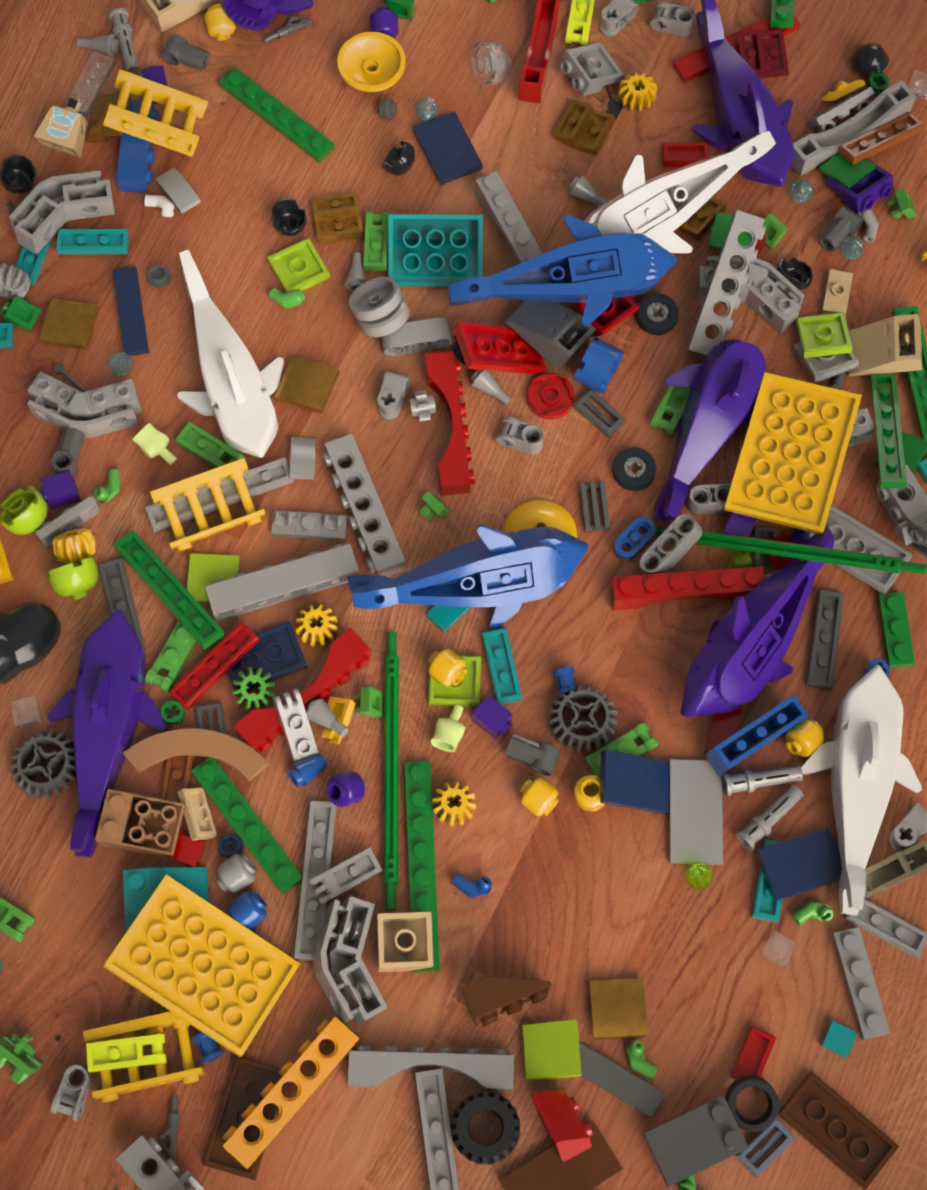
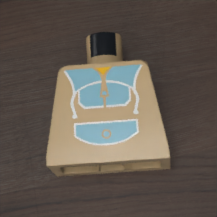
M69 98L65 109L52 106L34 135L41 146L81 158L88 126L83 115L78 113L82 104L75 99Z

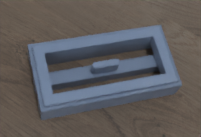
M776 1118L770 1127L760 1131L747 1144L748 1149L738 1153L736 1157L756 1178L795 1137ZM776 1126L779 1130L748 1160L745 1156ZM784 1134L786 1139L755 1168L753 1163Z

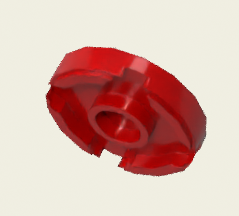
M545 373L535 377L529 385L526 394L527 404L531 411L538 417L548 420L559 419L566 415L572 408L575 397L573 386L569 380L555 373Z

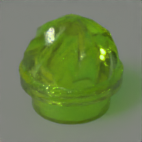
M738 550L730 557V569L754 567L747 551L740 552Z
M704 863L691 865L686 873L687 882L696 890L707 888L713 879L711 868Z

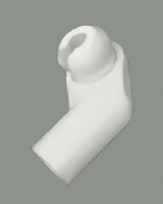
M145 195L146 207L162 208L161 215L164 217H172L174 215L173 209H175V205L167 197Z

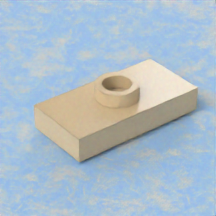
M834 269L829 270L821 314L844 312L846 316L853 273Z
M203 787L184 788L178 791L180 803L185 804L184 817L191 840H206L216 837V829Z

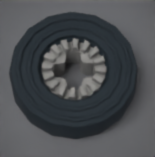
M654 293L647 295L640 301V309L636 311V320L639 327L651 335L660 336L667 334L675 327L678 321L679 310L676 302L665 294ZM653 312H661V317L653 318Z
M632 447L626 448L614 459L612 471L614 479L619 486L626 490L639 491L652 483L657 468L655 459L649 452L642 448ZM632 465H636V468L641 470H638L636 474H632V470L628 469H631Z

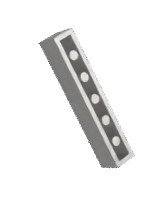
M337 544L332 546L330 550L323 552L313 551L300 559L289 558L283 561L282 564L276 566L266 565L259 568L258 571L249 574L248 572H242L235 575L234 578L225 581L218 579L205 586L215 622L348 583L347 577L359 575V569L351 544Z

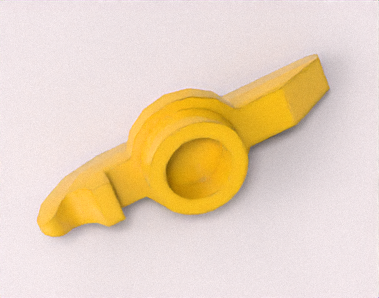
M855 80L851 83L840 81L835 85V91H829L821 99L824 102H832L846 97L849 93L865 86V81Z

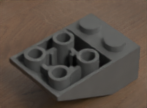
M526 300L505 321L558 371L596 330L591 324L586 327L583 326V316L578 312L555 302Z

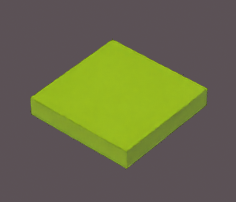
M309 238L267 257L271 268L286 293L296 290L304 291L330 278L328 269Z
M844 312L796 318V326L804 358L852 353V343Z
M190 553L187 591L199 604H210L205 586L218 579H223L224 581L232 579L235 575L239 574L241 557L238 555Z
M460 656L466 662L465 668L467 673L456 686L453 684L451 686H443L430 675L429 706L454 707V705L458 704L462 707H479L481 656Z
M576 1019L523 1025L527 1081L582 1076L578 1021Z

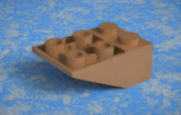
M108 789L95 841L98 846L174 856L185 804Z

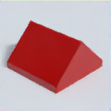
M629 296L615 297L611 300L607 310L591 323L596 330L590 337L604 335L639 310V305ZM586 302L574 304L572 306L573 310L583 316Z

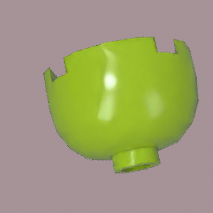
M31 485L27 486L29 489L26 491L20 488L13 492L0 506L3 510L0 516V524L13 534L26 535L37 532L46 519L48 512L46 501L42 494Z
M94 557L80 560L81 562L70 563L45 573L52 590L62 597L73 596L74 601L87 597V591L92 589L98 581V569Z

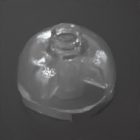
M484 40L476 42L472 49L476 50L475 57H471L470 60L474 81L476 83L480 81L481 88L501 84L507 78L512 67V59L508 51L502 44L496 41Z

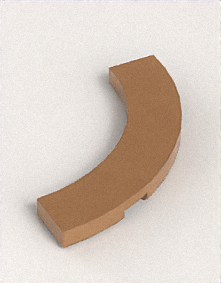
M177 729L159 733L136 743L123 752V755L139 774L159 762L181 755L218 759L236 769L248 781H251L269 766V763L258 752L244 742L227 734L206 729Z

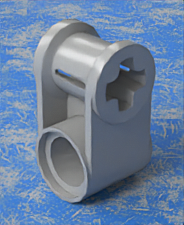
M612 0L602 10L601 33L607 37L617 35L636 16L639 5L632 0Z
M666 1L656 4V14L650 22L652 29L657 32L670 33L681 37H687L692 34L695 20V12L692 8L671 4Z
M386 371L377 398L379 414L383 419L393 420L400 414L410 387L411 378L409 376Z
M504 417L502 422L504 426L501 433L496 437V442L499 445L530 455H535L542 451L544 434L539 426L513 417ZM532 437L538 439L536 442L528 441V439Z
M919 802L904 816L902 821L889 835V845L896 852L911 847L920 837L927 833V810ZM903 834L906 836V839L901 840L899 837Z
M72 1065L66 1069L59 1089L53 1099L51 1113L56 1114L59 1112L71 1116L74 1121L80 1119L94 1078L93 1073L88 1072V1067ZM81 1070L84 1074V1081L76 1086L73 1082V1075Z

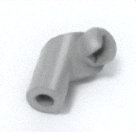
M864 209L857 213L866 224L863 239L866 242H874L879 223L871 209Z

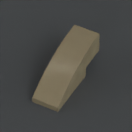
M927 839L866 868L865 898L868 899L927 871Z

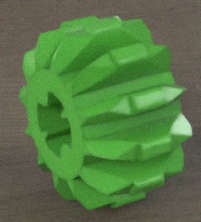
M248 667V677L240 671L238 675L243 681L233 680L232 682L236 686H241V689L232 691L233 695L242 693V696L236 702L241 704L247 699L245 709L249 710L251 702H255V709H260L259 700H262L268 706L269 701L264 696H275L274 692L267 691V688L275 687V682L265 683L271 677V674L267 673L261 678V667L257 669L256 675H253L252 667ZM250 682L253 684L258 682L261 685L258 688L261 690L260 693L257 695L255 693L248 694L247 690L249 687L247 685Z

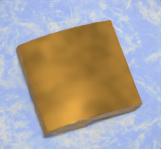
M120 91L106 94L94 101L86 137L87 143L108 142L109 136L123 135V132L103 125L109 104L117 105ZM129 94L125 110H129L131 94Z
M571 100L553 133V138L574 149L597 156L616 120L613 114L595 111L592 104Z
M357 192L311 199L318 244L364 238Z
M711 197L689 219L681 224L678 229L699 241L714 224L717 212L723 213L726 210L725 203Z
M52 298L43 322L40 343L87 350L93 336L92 327L99 313L98 305Z
M292 356L274 397L278 402L299 405L305 411L323 413L340 372L331 366Z
M643 978L589 981L593 1040L648 1037Z

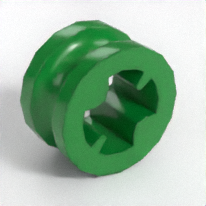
M877 72L873 73L869 78L867 87L872 86L875 93L873 95L879 96L887 89L889 78L882 72L880 74ZM876 82H880V86H876Z
M168 701L161 708V717L166 724L172 726L173 724L179 725L183 722L185 711L179 702ZM173 708H176L179 715H174L172 719H169L167 711H172Z

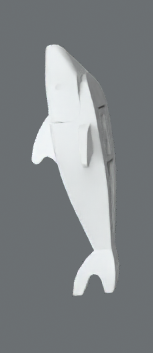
M769 131L762 132L736 146L729 152L675 169L646 181L643 157L636 155L622 180V193L590 213L585 222L596 226L602 236L616 233H639L651 238L670 253H691L692 246L673 233V231L689 219L743 166L763 156L776 143Z
M189 250L180 252L184 282L194 309L199 362L207 392L181 391L178 392L177 397L200 415L215 416L223 439L229 447L263 458L278 431V421L270 395L278 388L284 365L283 358H276L261 372L259 371L243 341L209 297L206 286Z
M875 665L846 693L838 708L833 741L822 744L801 767L803 775L831 769L833 808L842 865L838 893L841 914L857 916L859 910L863 909L866 889L865 868L895 781L914 793H919L922 790V786L910 761L900 753L903 725L902 701L880 665Z

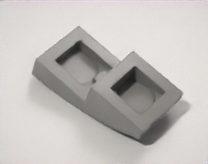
M175 167L155 178L157 185L165 192L181 214L201 203L192 187Z
M291 437L289 479L314 480L315 438Z

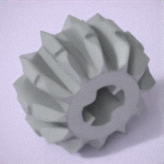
M5 263L0 265V297L2 296L6 300H13L15 296L24 299L30 288L31 279L28 277L29 274L22 272L21 268H16L14 265L8 266Z

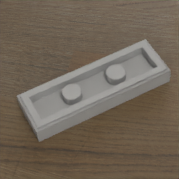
M864 899L863 909L859 910L857 916L847 915L845 918L846 921L916 959L919 958L927 942V932Z

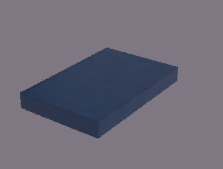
M455 111L413 127V132L440 185L483 169V164Z
M290 621L256 633L261 640L228 671L231 682L233 680L242 682L243 679L238 675L240 671L248 677V667H252L253 675H256L257 669L261 667V678L267 673L271 674V677L265 681V683H269L308 668ZM250 682L247 685L249 687L247 691L261 685L258 682L256 684ZM232 683L234 690L241 689V686H236Z
M609 750L601 751L600 803L659 814L670 813V762Z
M829 828L765 847L755 852L775 902L840 881L842 871L841 858Z

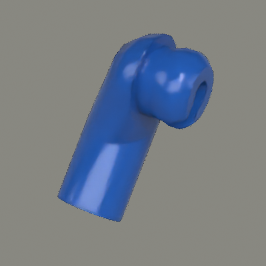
M459 873L452 881V884L468 897L474 898L488 894L491 891L492 881L490 878L483 876L480 880L470 882Z

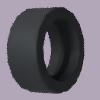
M754 1075L742 1076L733 1081L727 1089L725 1100L740 1129L749 1132L762 1131L770 1127L777 1118L779 1111L778 1096L771 1084L763 1078ZM748 1087L759 1088L768 1098L767 1111L762 1117L754 1120L742 1117L736 1109L737 1095Z

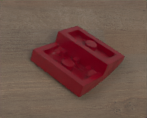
M760 29L737 33L740 56L749 64L759 78L789 75L783 29L760 33Z

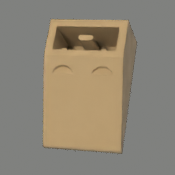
M139 0V3L162 33L219 2V0Z
M919 314L893 316L849 331L852 352L859 361L857 368L848 371L849 377L923 370Z

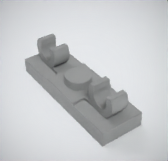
M872 86L860 89L806 121L808 127H817V133L824 132L826 125L829 129L836 127V123L831 120L834 117H837V119L844 118L850 114L849 110L853 108L855 114L859 113L862 110V104L866 107L872 102L867 99L875 94Z
M274 510L271 535L274 537L345 541L348 518L347 515Z

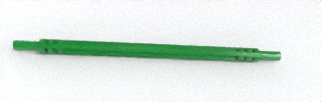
M657 527L656 535L660 536L667 528ZM685 528L684 532H688L690 529ZM703 530L700 539L695 543L696 545L899 574L901 571L927 574V564L903 561L902 558Z
M389 631L387 632V655L384 656L383 884L386 885L385 910L395 911L396 885L399 884V656L397 655V632Z

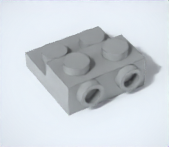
M601 42L568 49L560 61L561 72L570 77L573 89L580 91L582 96L601 92L604 85L621 82L624 74Z

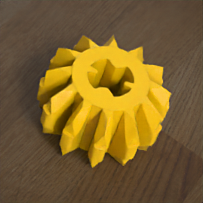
M636 71L633 73V76L627 74L619 85L618 96L622 100L623 106L630 105V110H633L635 107L640 112L643 107L649 109L651 103H654L657 95V86L653 83V77L646 78L645 72L642 75H638Z
M84 528L67 530V532L60 533L53 538L52 549L57 561L73 563L93 555L96 552V542L91 530Z
M310 604L309 612L305 610L300 611L302 618H297L295 621L296 625L299 626L296 629L297 635H302L301 641L303 643L310 640L311 647H315L316 642L320 641V645L324 647V639L334 640L332 633L338 632V627L335 625L338 619L336 616H332V609L329 608L324 611L323 605L320 604L317 610H314L313 605ZM314 623H315L316 625H319V624L321 623V627H320V628H319L318 626H315V627L313 628L312 625H313Z
M457 781L454 784V788H451L449 783H445V791L437 789L436 794L439 797L432 799V804L437 806L433 809L435 815L441 814L439 818L441 823L449 818V826L453 827L454 820L458 819L460 825H464L463 816L467 819H472L473 815L469 810H476V804L471 802L475 799V794H467L469 791V786L467 785L460 790L459 782ZM450 801H459V807L453 806L450 808Z

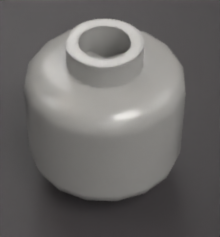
M234 854L217 867L219 877L216 881L225 892L229 890L237 894L255 881L257 869L247 855Z

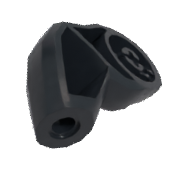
M36 602L23 603L0 613V683L6 684L21 671L37 665L56 645L61 633V624L56 613L48 606Z

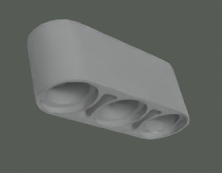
M442 317L406 322L397 331L381 337L383 351L387 356L442 349L452 344L448 320Z
M732 483L693 487L687 500L688 510L696 515L732 513L725 511L726 502L718 498L719 496L728 498ZM695 497H700V498H702L705 502H704V503H698V502H696V501L694 500V498H695Z
M689 514L678 516L641 556L639 563L642 570L646 574L668 573L700 539L702 527ZM692 525L688 532H684L686 526ZM675 543L674 548L672 550L667 551V547L670 544ZM658 561V565L654 569H650L651 564Z

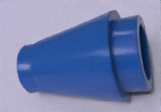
M319 753L316 756L314 755L291 764V768L287 770V773L296 787L306 786L327 767V762Z

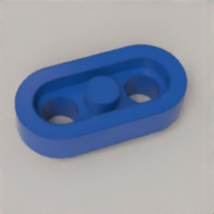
M647 517L635 519L615 540L614 552L616 556L622 560H631L636 557L654 538L656 531L655 523ZM644 529L647 533L641 535L638 531ZM628 546L630 551H623L622 547Z

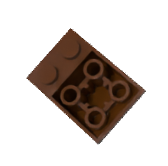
M487 977L464 987L463 996L475 1024L482 1023L484 1027L496 1022L499 1017L498 1015L504 1012L512 1015L522 1010L524 1003L531 1001L532 1004H536L547 999L552 984L550 981Z

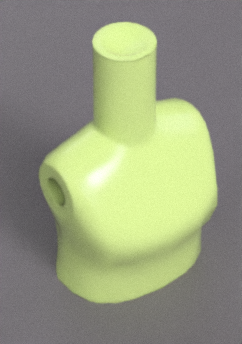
M148 423L132 440L148 458L160 455L169 465H172L177 460L166 449L169 438L164 433L155 429L151 423Z
M454 705L449 718L438 719L434 736L431 739V744L434 747L446 752L456 751V747L466 729L465 725L459 722L464 710L461 705Z

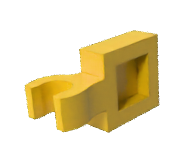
M330 696L327 705L338 721L348 727L356 703L351 699ZM324 728L322 737L330 739L329 743L339 744L342 737L332 729Z

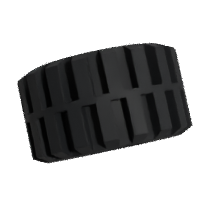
M489 1091L476 1092L462 1100L460 1105L456 1107L451 1121L452 1139L460 1154L469 1161L481 1165L500 1162L511 1154L520 1137L521 1125L518 1112L507 1098H503L501 1094L496 1092L490 1093ZM481 1111L494 1113L502 1124L501 1136L490 1145H481L475 1142L469 1132L471 1119Z

